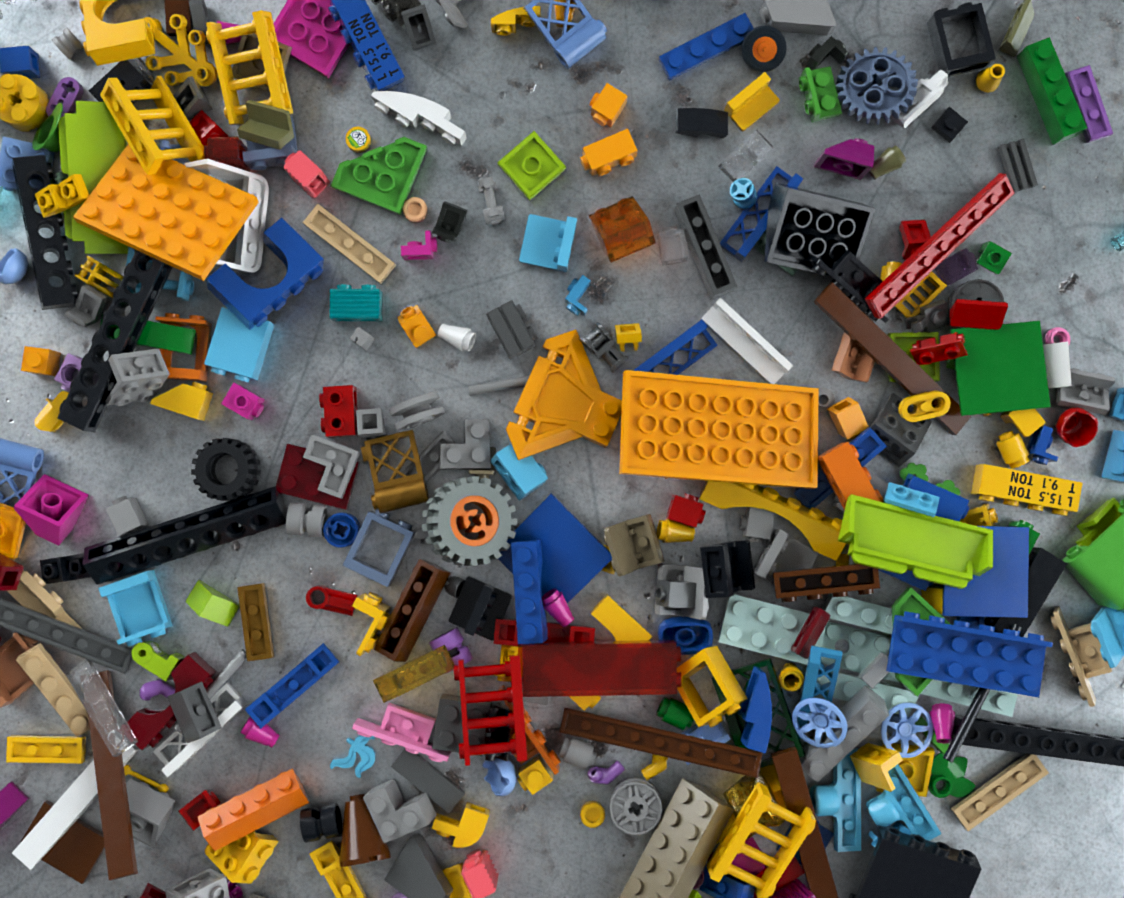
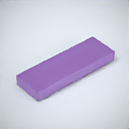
M1090 65L1066 72V78L1087 126V129L1083 131L1086 143L1111 136L1113 131Z

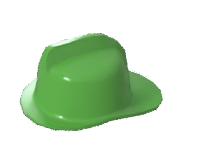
M61 102L57 104L50 116L38 128L32 142L34 150L42 148L51 152L60 151L58 122L63 108Z

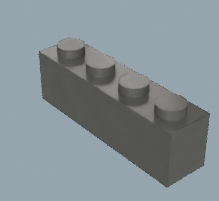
M700 194L676 203L674 208L675 215L710 300L733 292L737 284Z

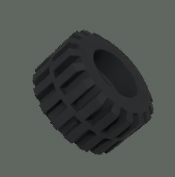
M230 438L212 439L211 443L206 442L203 444L204 449H198L195 453L198 455V458H193L192 464H195V469H191V475H196V479L193 482L195 485L200 486L198 490L201 493H206L207 497L211 499L231 501L243 497L246 493H251L254 490L252 488L253 485H257L259 482L256 478L257 475H261V470H258V465H261L260 460L255 458L256 452L251 450L250 446L246 443ZM225 455L234 457L238 464L237 476L229 484H222L215 474L218 460Z

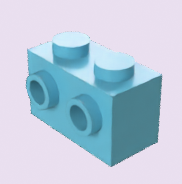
M512 444L497 452L491 459L492 465L519 501L541 487L548 479L544 467L537 463L532 456L518 460Z

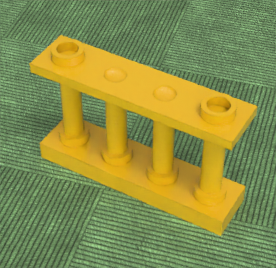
M263 10L252 12V23L222 29L221 23H206V37L212 47L225 103L224 114L226 119L229 120V125L244 124L242 115L248 114L246 104L240 105L237 90L264 84L269 86L271 96L268 100L258 102L289 111L290 114H294L271 12ZM252 33L257 35L259 42L257 49L228 55L225 39ZM256 59L263 61L265 68L263 74L234 80L231 65Z
M162 76L156 77L151 89L125 90L118 78L107 79L100 96L146 175L156 174L163 160L188 158L192 162L205 159L208 153L204 145L199 140ZM153 99L158 109L137 110L131 100ZM165 119L169 128L149 130L142 120ZM176 138L181 148L160 150L154 140Z
M758 782L707 863L710 879L719 883L724 875L730 874L756 887L755 893L757 898L771 897L777 882L801 844L815 828L816 819L811 809L806 806L800 816L772 802L767 786ZM768 811L794 824L788 836L786 837L758 823L762 813ZM755 832L781 845L776 855L772 857L746 844L745 841L749 834ZM742 853L768 867L762 877L759 878L733 865L732 861L736 855Z

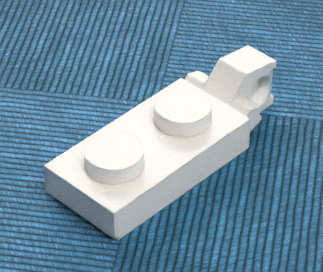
M939 70L931 79L926 78L924 80L921 78L916 87L917 93L913 104L908 105L907 112L903 113L900 111L898 119L892 115L890 119L905 129L941 96L944 88L949 84L948 74Z

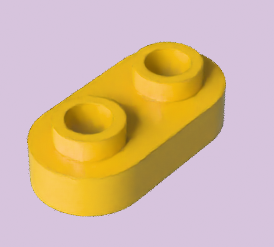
M935 390L904 398L899 404L898 411L904 420L918 422L943 416L948 412L951 402L947 394ZM937 399L938 404L932 407V401ZM913 404L914 410L908 413V406Z

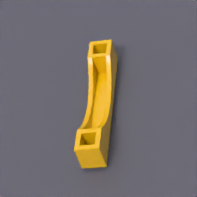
M705 481L701 489L699 499L720 509L754 507L782 516L803 533L813 551L837 561L846 543L838 541L842 524L841 519L827 517L817 508H807L797 499L792 497L785 498L770 487L763 488L753 484Z

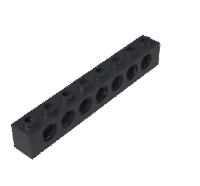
M135 250L131 262L124 269V277L121 284L116 287L113 293V301L103 314V322L99 330L92 337L90 350L81 361L82 367L78 375L71 382V390L67 398L60 405L58 419L82 431L96 432L107 408L105 400L117 383L108 359L104 361V354L108 351L110 358L114 354L134 351L173 268L172 266ZM152 260L151 268L146 270L147 262ZM141 282V290L136 293L135 288ZM130 305V313L125 316V309ZM117 328H119L120 334L115 339L114 332ZM97 373L98 381L94 384L93 377ZM86 396L87 404L85 407H83L82 401L83 398Z
M276 486L85 547L83 566L96 585L284 525L286 524L287 508Z
M955 715L952 739L964 718L962 715ZM976 717L962 744L1124 767V737Z

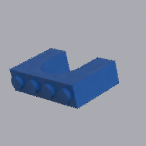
M280 218L263 232V243L284 263L287 269L286 276L279 284L265 289L252 287L245 283L226 263L206 278L207 289L249 330L255 325L257 327L261 326L267 320L268 314L273 310H280L286 304L287 298L292 294L294 296L299 294L304 289L306 282L310 279L315 280L323 272L324 259L283 218Z
M908 473L902 486L940 497L935 516L955 521L965 518L969 511L968 503L970 500ZM878 569L924 591L934 583L916 578L913 575V571L910 570L903 574H897Z

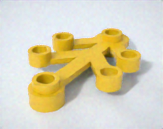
M173 14L170 17L169 23L176 30L177 44L162 32V25L158 19L152 17L144 18L150 26L154 39L173 54L164 57L148 56L146 66L149 70L159 71L162 67L185 64L192 71L183 73L167 71L164 75L167 85L178 86L190 76H193L200 86L208 87L214 84L218 73L214 65L208 62L205 48L206 36L203 31L191 30L187 36V19L183 15ZM178 18L180 19V25H179V26H177V24H176V20H177ZM196 34L199 35V41H198V42H196V40H195V35H196ZM189 42L195 45L197 60L191 56ZM154 59L156 60V63H157V64H156V67L153 66V60H154ZM203 69L206 72V76L204 78L202 76ZM172 74L175 76L174 83L171 81Z

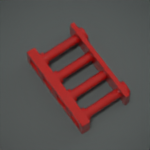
M519 654L509 655L510 661H505V664L464 667V659H459L458 665H454V680L460 682L464 742L459 743V758L465 759V766L470 765V756L508 752H511V755H516L517 761H527ZM506 674V677L511 676V687H507V690L466 693L465 677ZM507 700L508 703L513 702V713H508V716L468 719L467 703ZM509 726V729L514 728L515 739H510V742L469 745V729Z

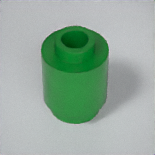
M664 697L656 712V716L661 717V721L682 731L685 727L690 728L694 721L686 704L672 697L670 699Z

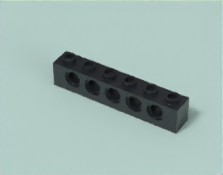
M45 155L13 158L12 167L42 310L72 307L75 303L74 299L78 298L76 285H71L69 275H73L71 260H66L64 251H68L66 236H61L59 227L63 226L62 214L58 213L43 218L42 214L34 210V205L38 204L35 193L50 184L49 178H53L51 163H46ZM32 179H37L42 182L43 187L34 189L28 182ZM41 228H49L53 232V236L43 238L38 231ZM47 252H53L58 256V261L54 263L47 262L43 255ZM52 276L60 277L63 285L61 287H53L48 279Z

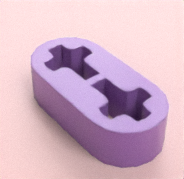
M65 77L60 80L46 107L48 117L60 102L63 104L62 109L64 110L61 117L65 116L64 113L75 112L76 101H81L84 90L82 85L74 78ZM67 87L75 88L74 93H68L66 91Z

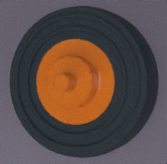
M759 26L752 29L742 43L743 59L755 71L768 72L775 69L782 63L786 55L787 45L784 36L779 30L771 26Z

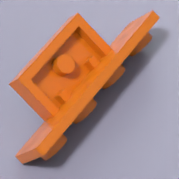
M502 685V686L499 687L498 690H507V689L505 688L504 685ZM503 700L513 713V702L508 703L507 700ZM524 709L527 760L540 753L556 775L559 773V763L561 761L554 750H548L544 744L547 742L544 735L539 729L535 731L530 724L532 719ZM514 728L510 730V739H515ZM518 761V762L520 763V765H522V764H523L524 762H526V761Z

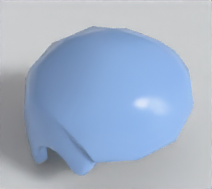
M17 248L10 249L0 261V282L3 284H14L26 275L28 269L27 256Z
M496 757L495 761L485 760L482 766L488 769V774L484 777V780L491 784L493 793L496 796H507L510 794L517 782V770L514 764L509 759L504 761Z

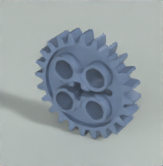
M874 47L873 53H869L867 49H864L862 57L855 53L854 61L847 59L846 67L841 66V75L837 76L838 84H836L839 101H843L841 108H849L848 116L856 113V121L865 117L866 124H869L871 119H875L876 124L879 125L880 118H884L889 123L891 115L898 119L900 111L903 113L907 112L908 105L913 104L914 97L916 96L918 79H915L916 70H911L912 62L904 64L905 55L897 58V50H894L890 55L887 54V47L883 49L882 53H879L877 47ZM876 69H884L885 71L879 72ZM862 81L864 84H856L855 82ZM890 87H896V88H898L899 90L893 91V90H891V89H889V88H890ZM874 99L877 103H870L868 100Z

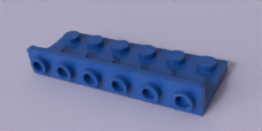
M904 611V616H894L886 671L1039 698L1046 647L1053 646V642L1044 641V635L1028 633V638L1019 637L1020 631L1003 629L1002 634L994 632L995 627L979 624L978 629L969 628V622L954 620L953 625L945 624V618L929 616V620L920 619V614Z

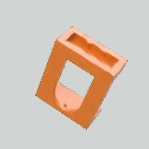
M165 313L164 317L156 316L155 320L160 323L179 327L191 326L197 333L195 369L171 367L173 351L159 349L170 373L167 379L207 382L208 366L204 363L210 346L212 324L204 320L205 317L189 315V319L180 318L179 314Z

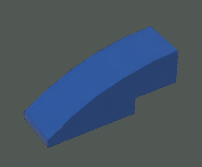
M754 666L745 692L748 699L741 704V709L738 713L746 721L740 741L748 749L766 753L772 724V702L766 673L759 667Z

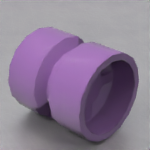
M458 627L429 642L434 654L440 655L439 663L445 674L454 670V665H458L459 659H464V664L473 659L468 646L462 645L464 638ZM456 648L457 653L449 657L447 652Z

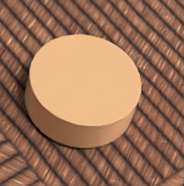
M411 197L404 202L403 214L408 221L419 223L426 218L428 208L421 198Z

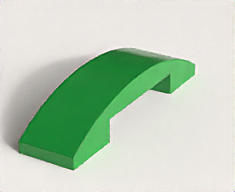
M147 321L136 345L192 355L196 330ZM117 328L114 332L115 339L120 334L119 328Z

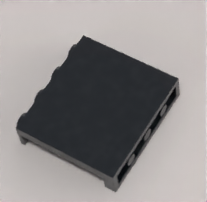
M878 825L879 839L856 895L851 893L849 897L970 898L982 869L976 855L968 850H957L943 842H931L916 834L909 835L900 832L894 827L886 828Z

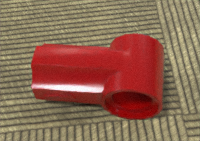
M317 585L308 590L306 602L314 609H324L353 616L355 608L352 605L358 595ZM315 590H320L324 593L325 600L323 603L318 604L314 602L312 594Z

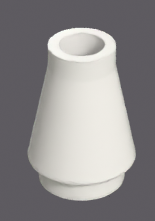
M442 324L438 330V337L462 352L464 350L469 352L474 346L476 333L472 332L470 328Z

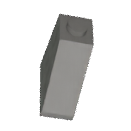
M764 0L761 9H759L762 22L781 32L827 36L832 34L837 25L828 0Z

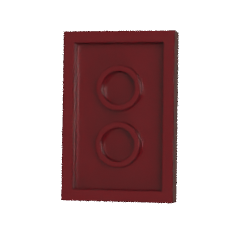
M287 444L276 483L278 492L348 510L360 462H356L343 499L317 490L326 466L303 458L306 448Z

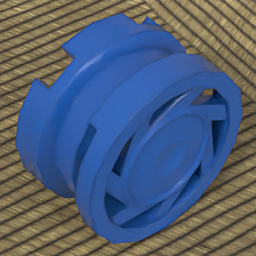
M333 514L324 524V537L334 547L351 546L361 526L358 519L352 514Z

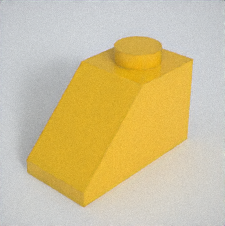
M193 381L191 386L183 383L151 399L150 404L204 421L214 393L206 391V385Z

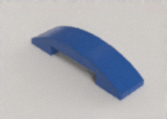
M325 643L321 644L274 686L250 704L245 711L261 729L340 661Z

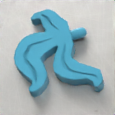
M360 735L355 741L348 738L346 740L347 743L352 745L348 756L333 759L330 768L333 769L336 766L349 768L353 766L357 752L361 757V761L355 768V774L357 778H361V772L369 769L375 762V750L366 745L369 739L374 740L375 737H363Z

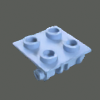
M3 136L0 151V186L8 191L17 190L12 167L13 158L45 155L46 163H51L53 167L55 152L42 148L34 150L30 142ZM32 179L28 182L34 189L43 187L40 180Z

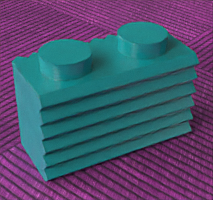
M346 284L337 285V289H330L329 317L335 322H382L383 292L380 289H376V285L370 284L361 285V289H352L351 285Z

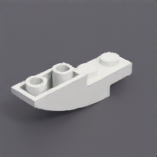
M374 91L371 95L375 103L374 107L386 115L388 112L396 117L395 120L404 127L410 125L416 129L420 121H422L421 125L431 132L434 130L442 134L441 137L451 145L457 143L462 146L467 139L464 130L449 122L451 119L449 109L438 103L413 94L395 91Z

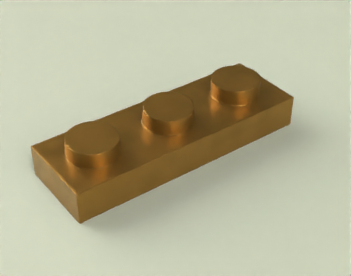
M264 583L237 587L247 662L273 658L274 651Z

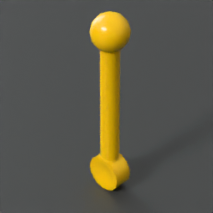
M130 765L124 766L125 775L129 774L157 788L159 792L166 793L168 791V785L159 784L133 771Z

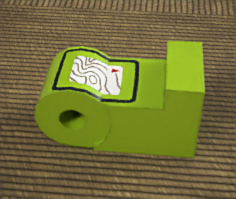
M154 641L140 642L132 649L133 660L164 681L173 679L171 673L185 658V656L178 652L168 655L160 650L159 645Z

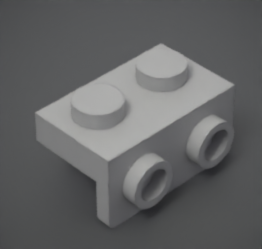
M1070 368L1072 386L1056 388V405L1067 408L1079 407L1091 413L1106 415L1110 410L1109 389L1115 383V378L1100 373L1095 374Z

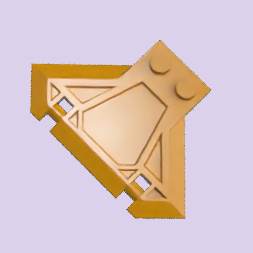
M576 329L545 340L542 348L549 352L546 358L538 356L513 412L520 417L517 423L509 421L506 427V432L518 460L581 437L604 448L609 444L622 413V400L601 391ZM557 356L563 358L561 364L555 362ZM528 421L534 423L532 430L526 428Z

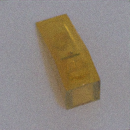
M442 645L375 678L373 682L383 703L454 669L455 664L446 646Z

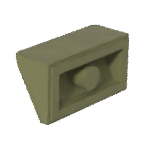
M1024 0L1018 6L999 51L1012 57L1017 56L1035 15L1031 0Z

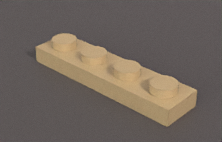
M319 204L314 207L302 222L380 284L383 283L396 266L394 262Z
M39 643L19 655L16 661L75 736L78 737L90 730L87 702L42 644Z
M1025 754L950 809L964 829L970 831L1045 777L1049 772L1037 755Z

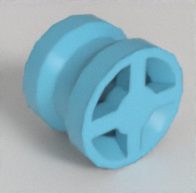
M739 178L731 184L730 194L738 208L748 209L756 203L757 192L751 180Z

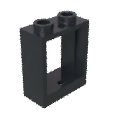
M968 2L958 6L957 9H939L933 13V16L927 22L938 70L947 73L948 77L988 68L996 60L982 3L972 5V2ZM971 17L980 53L952 60L943 23Z

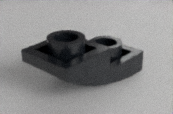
M678 108L675 118V133L696 138L701 134L725 138L728 135V112L705 108Z
M84 553L40 560L42 580L46 584L90 578L91 576L83 566Z

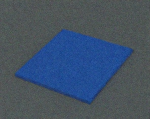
M552 493L514 531L516 532L514 539L507 540L510 547L507 551H500L502 556L498 558L513 574L511 542L541 539L543 556L541 594L543 596L548 591L556 588L559 592L563 593L567 603L612 560L610 551Z
M978 526L993 530V568L981 576L973 575V580L968 582L967 586L963 589L943 585L942 616L1028 618L1029 527Z

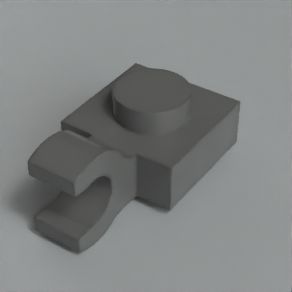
M943 299L920 307V315L905 319L906 329L912 328V333H918L922 330L931 332L950 325L947 302Z

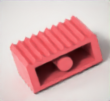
M301 150L291 153L286 158L284 170L311 198H316L329 185L330 181L323 171Z
M476 849L466 855L467 858L464 861L461 874L472 898H484L496 891L499 873H496L497 869L494 868L495 864H492L488 850L480 851V849Z

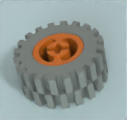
M471 476L449 481L443 484V487L437 488L433 492L435 496L428 498L426 505L429 508L423 511L422 518H427V524L422 525V530L428 531L429 537H426L425 540L427 544H433L434 548L432 551L436 555H442V560L453 562L454 565L459 566L485 565L491 563L490 560H496L501 557L500 551H507L510 547L507 540L514 539L516 532L510 531L511 526L517 525V518L511 519V513L516 512L515 505L508 506L507 501L511 497L508 493L501 494L500 491L503 487L499 484L492 485V480L479 479V476ZM467 503L475 504L482 509L484 514H477V509L465 511L464 505ZM468 517H473L472 522L475 523L474 526H469L471 522L468 520ZM458 528L466 529L465 533L478 532L479 536L473 540L467 539L459 532Z

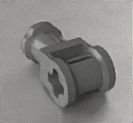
M597 322L594 324L595 328L585 337L581 336L579 340L598 359L602 357L611 367L610 371L613 373L628 360V357L623 356L614 346L616 342L612 339L611 335Z

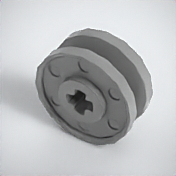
M438 392L426 393L389 409L391 416L403 415L404 418L394 425L396 431L407 430L444 415L446 412L443 406L431 407V404L440 398Z
M639 777L627 778L618 783L611 792L609 801L612 821L617 828L631 835L646 834L654 829L662 814L660 794L654 784ZM636 802V804L640 806V809L635 810V808L632 807L631 803Z

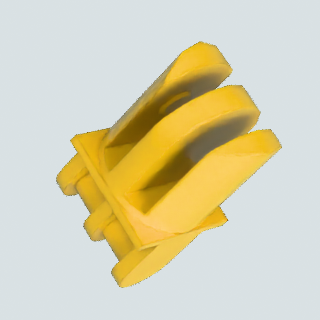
M86 255L87 261L84 265H80L82 269L79 274L75 273L74 276L113 298V292L99 284L103 281L116 289L119 284L105 277L106 272L121 281L124 276ZM96 263L95 268L91 270L93 264ZM88 272H90L91 274H90V276L88 277V279H85V277L87 276Z
M60 392L54 400L45 399L48 402L34 420V424L38 429L56 432L64 424V421L58 419V415L60 413V405L67 398L69 392Z

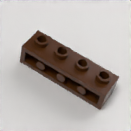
M418 560L394 610L390 614L383 632L379 636L374 648L375 651L392 661H407L451 572L430 561Z
M861 564L773 572L776 599L781 598L782 602L797 601L796 597L807 596V600L822 599V594L832 593L833 597L848 596V591H858V595L873 594V589L880 588L878 569Z

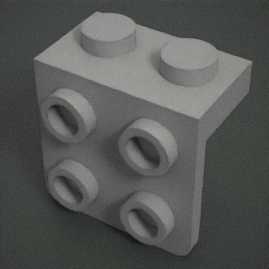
M658 564L657 581L658 579L679 580L696 583L695 608L656 605L655 599L654 613L659 615H681L705 620L709 610V603L705 593L703 568Z

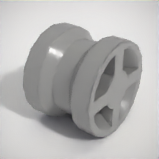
M67 27L63 30L61 36L51 39L69 60L73 57L75 51L84 48L83 44Z

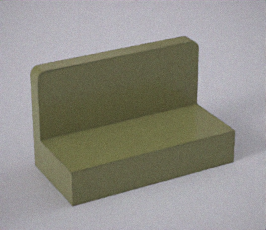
M248 100L245 103L249 120L237 129L239 138L279 150L294 138L289 111Z

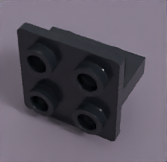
M468 576L448 621L465 629L464 632L474 636V634L493 641L496 618H504L512 595Z

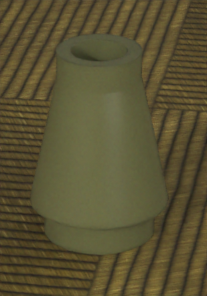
M896 145L892 148L888 147L874 161L873 168L869 173L876 180L880 176L902 168L906 158Z

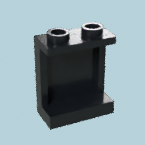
M749 540L731 541L700 547L706 598L734 596L735 592L755 589Z

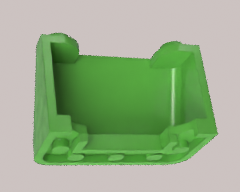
M1124 499L1119 503L1118 511L1121 516L1089 546H1073L1066 552V557L1062 559V561L1067 563L1066 568L1098 605L1116 610L1124 609Z

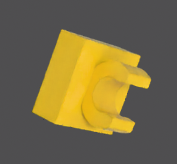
M639 323L615 325L616 341L621 352L625 351L624 345L626 343H633L634 351H637L639 347L638 342H642Z

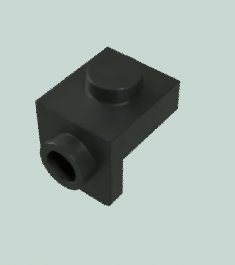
M831 36L822 46L818 43L809 52L810 59L806 66L810 67L811 70H815L829 55L841 64L849 53L846 50V46L840 40H835Z
M444 201L432 233L436 234L437 239L447 243L456 241L468 210Z

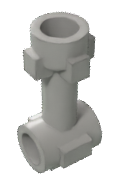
M492 177L482 178L478 181L479 193L484 192L488 208L483 210L486 224H500L501 221L505 220L502 205L497 206L493 192V190L497 189L496 181L494 182Z

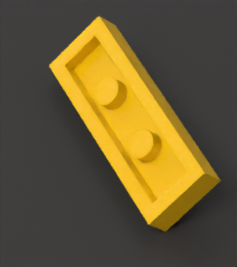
M11 735L7 737L6 762L81 764L85 762L86 736Z

